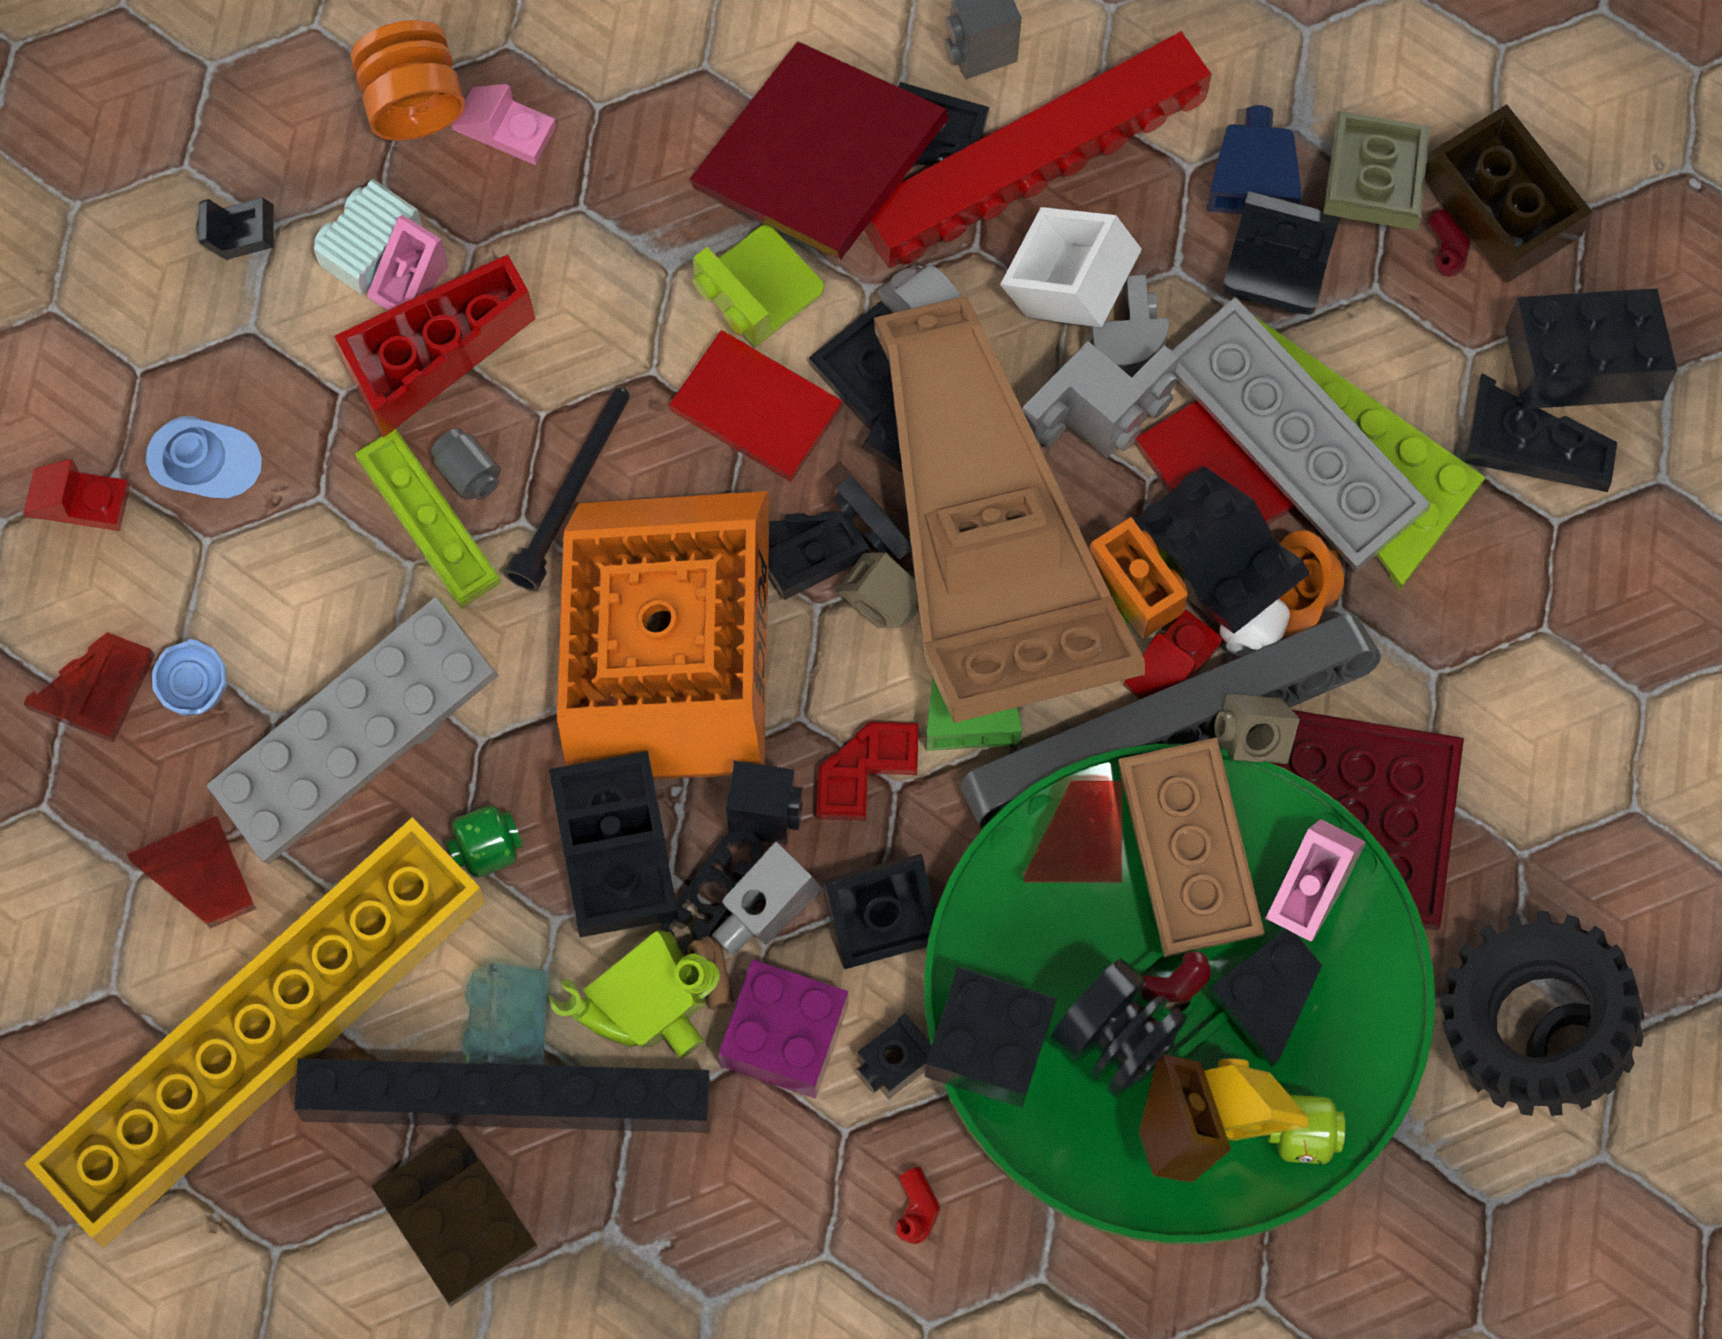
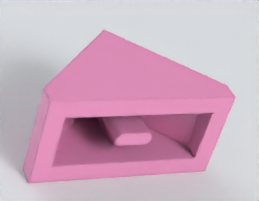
M399 216L366 297L385 309L390 310L430 291L448 269L442 239L406 216Z

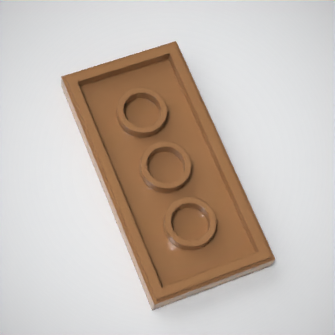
M1217 738L1119 759L1118 766L1164 957L1263 936L1265 933Z

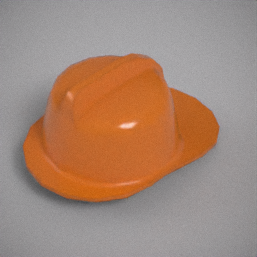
M1297 530L1286 535L1280 543L1283 547L1301 558L1310 573L1279 598L1290 610V619L1283 639L1316 626L1323 609L1335 603L1341 596L1344 587L1345 574L1342 563L1338 558V552L1327 548L1323 540L1311 531Z

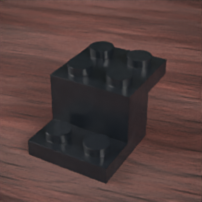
M1205 466L1186 476L1176 488L1158 502L1149 505L1143 514L1134 520L1141 531H1146L1152 537L1159 550V555L1169 569L1175 570L1182 578L1187 588V599L1233 634L1310 574L1301 558L1275 540L1255 501Z
M648 751L549 769L579 937L679 919Z

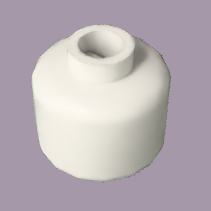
M1278 599L1235 634L1220 624V635L1227 643L1226 648L1234 655L1243 657L1283 640L1290 619V610L1283 601Z

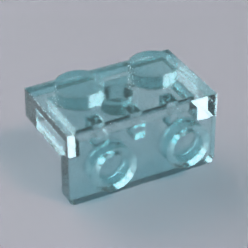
M492 963L472 973L465 991V1000L469 1006V1022L463 1036L462 1049L464 1055H466V1063L543 1065L547 971Z

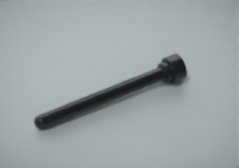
M616 387L612 390L528 548H522L519 554H513L503 573L515 585L529 591H538L547 574L545 569L547 561L544 557L629 401L630 395L626 388Z

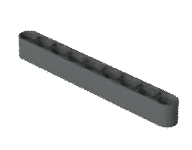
M1354 614L1341 615L980 766L963 778L960 783V789L982 830L1010 801L1033 784L1066 766L1091 756L1128 747L1152 744H1190L1216 738L1215 720L1218 713L1223 711L1227 694L1282 698L1289 707H1293L1369 674L1380 663L1381 654L1358 616Z

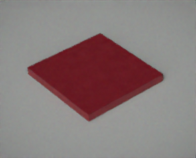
M797 41L689 180L694 189L841 260L948 121L949 116L946 108Z
M1292 710L1300 720L1288 764H1272L1282 767L1314 784L1339 802L1367 828L1386 851L1403 877L1417 906L1424 929L1438 931L1442 920L1464 738Z

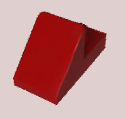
M66 459L34 469L23 514L25 517L120 531L130 485L125 479L80 473L75 462Z
M1185 609L1183 614L1178 617L1164 635L1158 633L1143 653L1145 675L1126 679L1123 686L1139 699H1143L1193 678L1222 646L1224 639Z

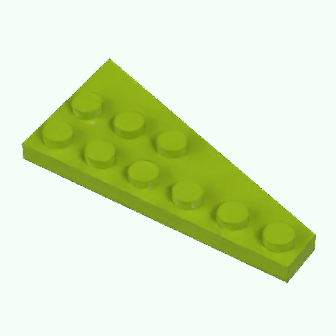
M1254 316L1430 503V509L1375 555L1391 574L1389 578L1400 591L1482 486L1486 477Z

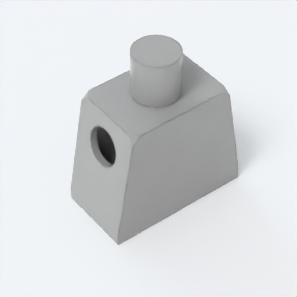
M775 842L723 899L722 903L733 914L712 936L733 956L753 935L766 945L824 889L790 854ZM760 901H766L765 909L760 914L753 915L754 906Z

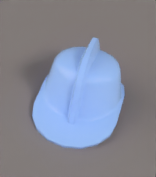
M180 416L170 420L158 431H155L146 450V465L149 473L160 485L173 490L211 498H230L244 493L254 485L261 472V454L256 442L247 433L231 426L206 421L195 416Z

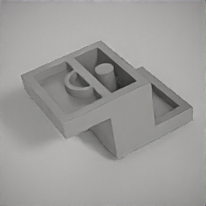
M1087 341L1023 406L1022 411L1040 447L1043 444L1046 447L1052 446L1064 433L1066 427L1069 426L1108 459L1118 448L1125 451L1135 442L1136 437L1142 431L1139 426L1150 415L1156 419L1168 408L1173 400L1171 390L1178 380L1175 372L1179 357L1163 345L1131 378Z

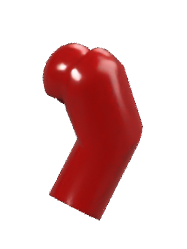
M921 1166L912 1168L898 1177L909 1199V1203L902 1218L897 1220L896 1233L902 1241L911 1244L921 1243L930 1236L940 1213V1204Z

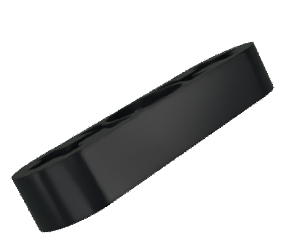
M732 831L725 835L676 903L679 919L663 922L661 931H669L675 938V933L672 929L675 926L679 929H684L692 919V912L685 910L688 905H691L699 916L711 920L708 924H705L699 918L692 929L693 937L696 940H701L703 937L712 938V934L720 927L730 910L723 903L717 907L703 905L698 899V892L704 884L716 882L721 884L728 894L737 884H734L728 875L719 870H714V868L719 865L725 872L732 863V853L729 849L734 847L740 850L744 845L750 846L749 854L752 861L749 863L741 860L732 871L733 878L740 881L763 856V847L759 838L753 833ZM686 940L679 946L684 957L687 955V949L691 943Z

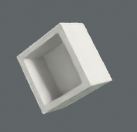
M1041 207L1000 285L1027 318L1102 328L1142 249L1117 215Z

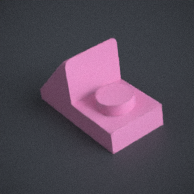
M507 84L472 87L465 99V110L461 117L451 125L452 130L533 165L537 164L556 129L554 118L514 102L511 86Z

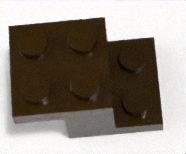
M458 1129L371 1186L450 1307L538 1249L537 1244L481 1159L478 1160Z

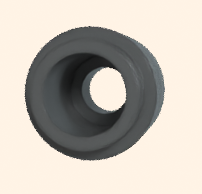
M455 428L442 435L433 445L431 454L435 458L434 465L463 499H484L499 485L497 478L501 472L500 466L472 434L464 433L460 428Z

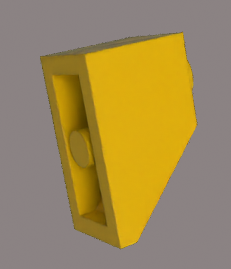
M1242 1059L1218 1061V1068L1204 1070L1228 1140L1236 1141L1308 1127V1116L1271 1073L1249 1068V1062Z

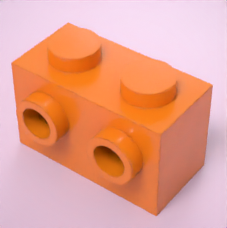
M1132 517L1090 543L1089 550L1113 600L1142 639L1183 614L1188 597L1184 581L1175 570L1169 569L1160 557L1159 550L1152 537L1146 531H1141Z

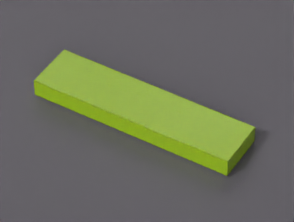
M396 429L384 438L383 436L355 453L356 459L460 609L501 584L499 575Z

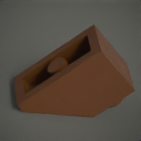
M1163 1054L1155 1065L1139 1129L1153 1176L1192 1183L1231 1150L1201 1062Z

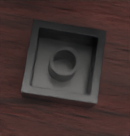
M957 967L928 1055L924 1077L1023 1108L1057 998Z

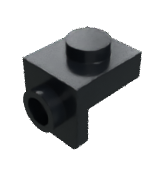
M263 197L225 208L210 199L200 201L199 220L196 226L199 243L225 260L274 248V204Z

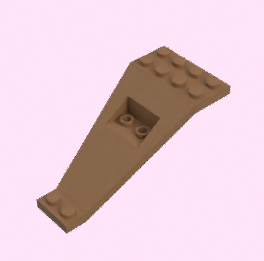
M967 296L875 317V333L890 363L924 659L953 722L957 723L1145 675V660L1103 580Z

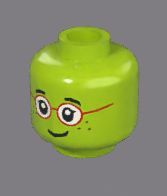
M1290 1095L1308 1116V1127L1268 1134V1143H1277L1279 1156L1284 1161L1327 1164L1332 1159L1334 1152L1341 1153L1345 1137L1344 1112L1337 1111L1334 1102L1329 1098Z

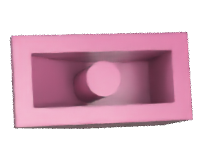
M1322 819L1317 821L1308 829L1266 919L1312 942L1343 890L1366 842Z

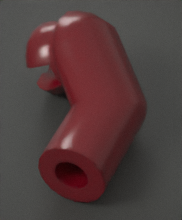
M1441 209L1429 218L1427 225L1441 241L1438 253L1434 259L1435 266L1442 275L1451 277L1459 274L1466 267L1471 244L1467 235L1446 209Z
M1191 951L1182 957L1183 963L1169 977L1142 975L1147 982L1141 994V1001H1151L1162 994L1168 999L1167 1003H1186L1190 1001L1209 981L1211 966L1208 963V958L1201 952Z

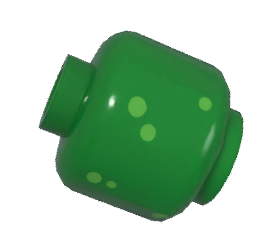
M487 805L457 817L452 823L454 838L445 841L452 859L460 867L466 865L469 873L476 878L513 865L517 860V850L523 848L509 810L501 813L500 809L494 805Z

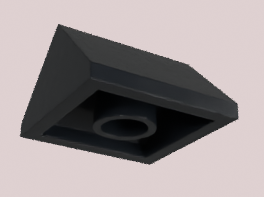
M922 854L824 880V901L845 969L927 947L935 911Z

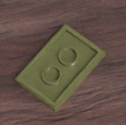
M1338 111L1334 126L1323 214L1418 230L1421 219L1430 127Z

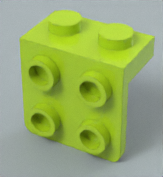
M770 225L760 226L720 258L708 247L693 257L694 278L692 281L695 288L704 299L709 302L712 300L723 312V316L729 326L737 334H743L755 348L819 299L824 293L823 281Z

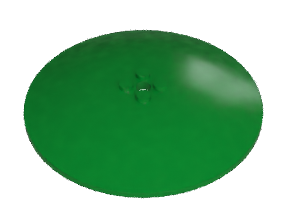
M1152 744L1128 747L1091 756L1066 766L1033 784L994 816L966 849L944 889L928 938L924 969V1011L930 1046H932L957 967L1057 998L1023 1108L943 1083L950 1102L971 1136L986 1155L1013 1182L1037 1200L1066 1217L1099 1231L1136 1241L1167 1245H1204L1239 1240L1288 1224L1330 1201L1364 1172L1379 1156L1399 1128L1421 1082L1433 1036L1435 1012L1434 972L1428 939L1417 906L1403 877L1382 846L1346 808L1314 784L1282 767L1267 761L1233 760L1229 756L1227 749L1220 748L1265 934L1255 938L1196 950L1208 958V963L1211 966V975L1208 983L1189 1001V1006L1182 1011L1188 1018L1179 1031L1173 1048L1167 1055L1201 1062L1204 1070L1218 1068V1061L1224 1059L1246 1060L1249 1062V1068L1271 1073L1289 1095L1331 1099L1336 1110L1344 1112V1145L1342 1152H1334L1332 1159L1327 1164L1284 1161L1279 1156L1277 1143H1268L1267 1135L1236 1141L1228 1140L1231 1150L1192 1183L1153 1176L1139 1129L1154 1071L1142 1082L1135 1084L1120 1097L1115 1098L1106 1088L1119 1069L1114 1066L1103 1078L1096 1081L1091 1077V1072L1101 1053L1094 1049L1086 1057L1074 1062L1050 1040L1051 1034L1068 1010L1086 989L1116 960L1122 958L1141 976L1169 977L1183 963L1182 957L1186 954L1182 953L1169 957H1164L1118 766V760L1121 758L1185 744ZM1322 819L1366 843L1343 890L1313 941L1311 942L1298 935L1322 964V967L1278 1063L1271 1067L1209 991L1211 986L1286 929L1266 919L1308 829ZM1140 995L1136 1002L1143 1008L1150 1001H1141ZM1164 1008L1156 1020L1160 1023L1171 1011Z

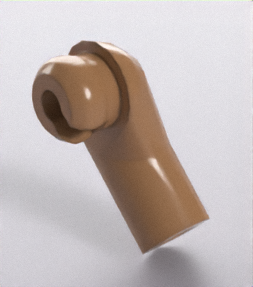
M703 937L701 940L692 941L688 946L687 955L697 954L705 957L717 966L720 973L717 987L707 995L710 1009L718 1010L733 1005L735 1002L727 974L722 945L710 937Z

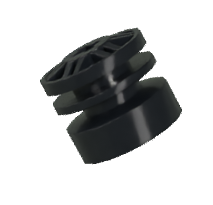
M1122 958L1111 964L1086 989L1064 1015L1050 1037V1040L1074 1062L1086 1057L1094 1049L1101 1053L1091 1072V1077L1096 1081L1103 1078L1114 1066L1119 1069L1106 1088L1115 1098L1120 1097L1135 1084L1142 1082L1154 1071L1157 1061L1163 1054L1167 1055L1173 1048L1175 1039L1188 1018L1186 1014L1177 1008L1159 1023L1156 1019L1168 1002V999L1163 994L1152 999L1142 1008L1136 1001L1142 994L1147 980Z

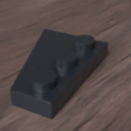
M1481 373L1477 386L1465 463L1608 492L1612 483L1618 442L1567 416L1557 418L1540 408L1523 409L1520 394L1516 397L1495 386L1497 380Z

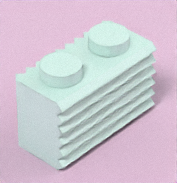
M371 179L364 188L358 187L350 194L344 206V213L334 223H326L320 229L314 241V252L318 264L351 289L356 290L359 295H363L371 286L398 217L404 215L422 226L418 209L374 179Z

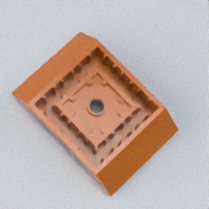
M768 491L578 503L564 530L557 722L565 766L648 751L653 780L732 776L734 761L765 765L770 494ZM659 611L671 613L670 624L665 630L661 632H650L647 630L648 620L654 613Z

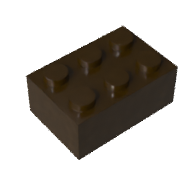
M1507 104L1432 150L1426 164L1425 180L1506 284L1580 238L1593 213Z

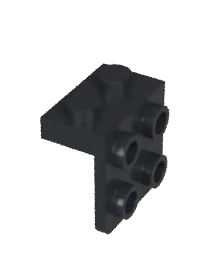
M1248 191L1223 282V291L1242 300L1259 302L1292 313L1312 315L1317 307L1327 261L1340 217L1325 215L1323 210Z

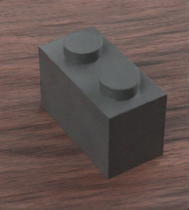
M951 0L950 16L945 18L949 38L944 39V45L953 66L959 64L965 79L1017 62L1022 18L1014 0Z

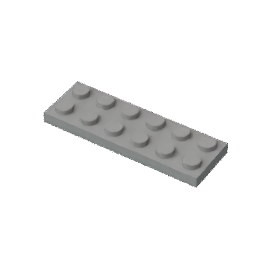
M1236 297L1172 350L1179 357L1175 372L1178 381L1356 572L1430 509V503Z
M434 597L206 786L262 862L270 864L499 675L444 603L437 597Z

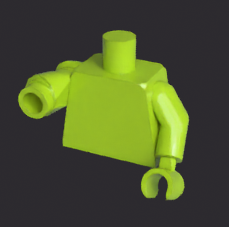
M656 931L583 990L587 997L580 998L577 985L570 979L561 981L562 987L572 994L569 1000L560 1002L552 995H548L551 1007L556 1014L561 1016L572 1015L576 1021L600 1037L629 1048L637 1045L653 1047L665 1038L679 1058L682 1059L695 1051L704 1042V1039L690 1022L689 1018L707 1004L705 996L717 987L720 973L717 966L703 956L690 954L684 957L671 932Z

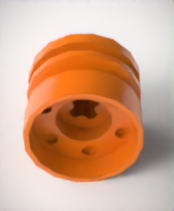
M407 20L391 23L367 33L354 44L350 57L359 89L364 92L362 99L372 133L388 140H413L439 132L449 127L461 117L466 108L457 73L451 69L453 61L448 49L444 29L436 23L424 20Z

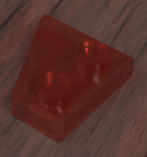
M107 632L89 646L87 653L83 657L73 659L58 671L60 676L41 692L36 694L33 691L28 695L24 705L30 711L114 743L155 654L150 648Z
M1070 781L1042 841L1024 874V882L1122 883V781Z
M217 816L127 854L130 862L137 870L142 871L158 884L176 902H180L209 929L256 909Z

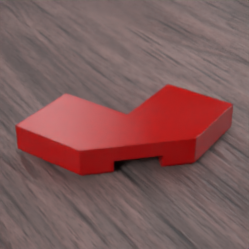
M870 721L842 749L825 760L818 767L816 819L866 821L868 774L917 775L919 723Z

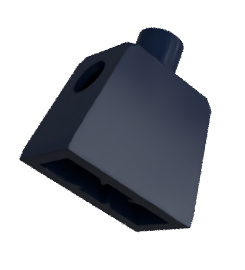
M1263 105L1250 106L1245 110V125L1231 124L1226 127L1211 185L1207 211L1242 214L1248 191L1300 204L1302 192L1294 133L1290 129L1273 128L1274 112L1270 107Z

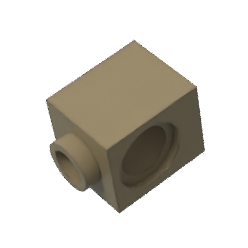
M863 553L836 590L877 628H899L907 624L918 611L915 579L887 553Z
M1227 694L1223 711L1218 713L1215 720V736L1219 744L1228 750V754L1233 760L1288 764L1300 718L1282 698ZM1257 725L1255 729L1248 732L1253 726Z

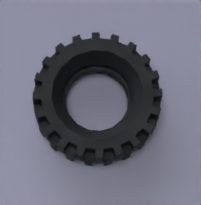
M1537 911V922L1522 925L1519 914L1507 917L1510 929L1496 934L1491 925L1480 931L1484 943L1477 949L1466 943L1459 951L1463 962L1460 968H1448L1445 976L1449 986L1448 994H1441L1440 1006L1445 1018L1442 1024L1455 1060L1460 1070H1464L1467 1074L1470 1085L1478 1093L1482 1089L1486 1090L1490 1094L1493 1104L1504 1108L1507 1101L1518 1105L1520 1114L1529 1116L1533 1115L1534 1106H1548L1551 1116L1563 1115L1562 1104L1577 1100L1581 1110L1592 1105L1589 1094L1600 1087L1609 1095L1617 1088L1614 1076L1621 1069L1629 1073L1635 1063L1632 1051L1634 1046L1642 1047L1644 1038L1641 1028V1020L1644 1019L1643 1006L1632 968L1628 967L1624 952L1618 944L1611 947L1607 943L1603 930L1597 926H1594L1589 932L1583 930L1579 918L1567 914L1563 924L1552 923L1549 911ZM1559 979L1570 982L1585 994L1591 1008V1020L1586 1034L1574 1047L1556 1056L1532 1058L1518 1054L1503 1042L1498 1033L1497 1015L1502 1002L1514 989L1532 980Z

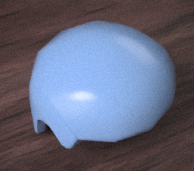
M189 639L166 648L159 656V660L155 663L152 670V688L164 708L181 716H195L210 711L219 703L228 687L227 667L221 656L214 648L198 640Z

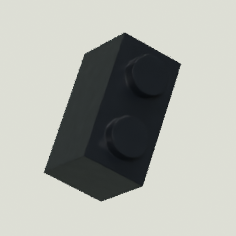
M734 761L726 805L728 833L732 831L753 833L760 841L777 842L778 844L787 845L790 830L799 831L803 810V787L795 786L794 769Z

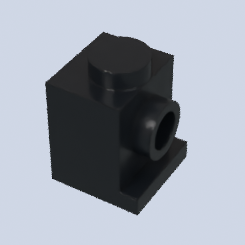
M905 1013L898 1018L896 1023L857 1052V1061L860 1066L856 1068V1072L871 1092L875 1093L880 1089L889 1100L925 1072L926 1062L931 1049L930 1043ZM892 1048L898 1049L902 1053L903 1059L897 1064L888 1063L883 1056L887 1050Z

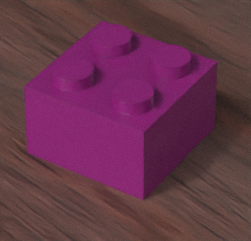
M752 959L718 1054L720 1067L816 1099L848 1008L849 991Z

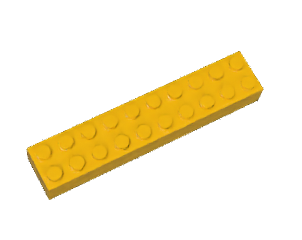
M412 817L24 1164L85 1232L104 1249L297 1074L298 1059H314L485 904L481 888Z

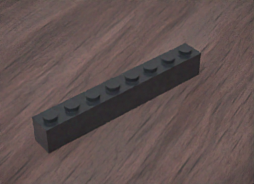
M298 1059L294 1110L302 1122L709 1133L711 1080L709 1070Z

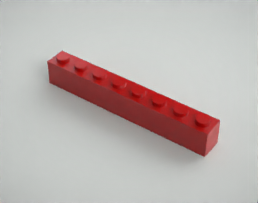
M1180 31L899 183L864 231L889 269L901 262L905 265L913 263L921 258L927 248L942 240L943 242H951L957 239L966 231L967 226L982 218L984 220H991L997 217L1007 208L1009 203L1022 196L1025 199L1034 197L1043 191L1048 182L1061 175L1069 177L1076 174L1085 167L1088 160L1101 153L1110 155L1118 151L1130 137L1141 131L1144 133L1155 131L1165 123L1167 117L1180 110L1188 112L1195 109L1204 102L1208 95L1212 74L1184 33Z

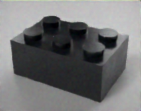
M1658 288L1517 297L1505 328L1523 409L1663 400L1677 372Z

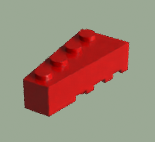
M507 254L335 335L334 338L343 364L384 438L536 318L529 291Z

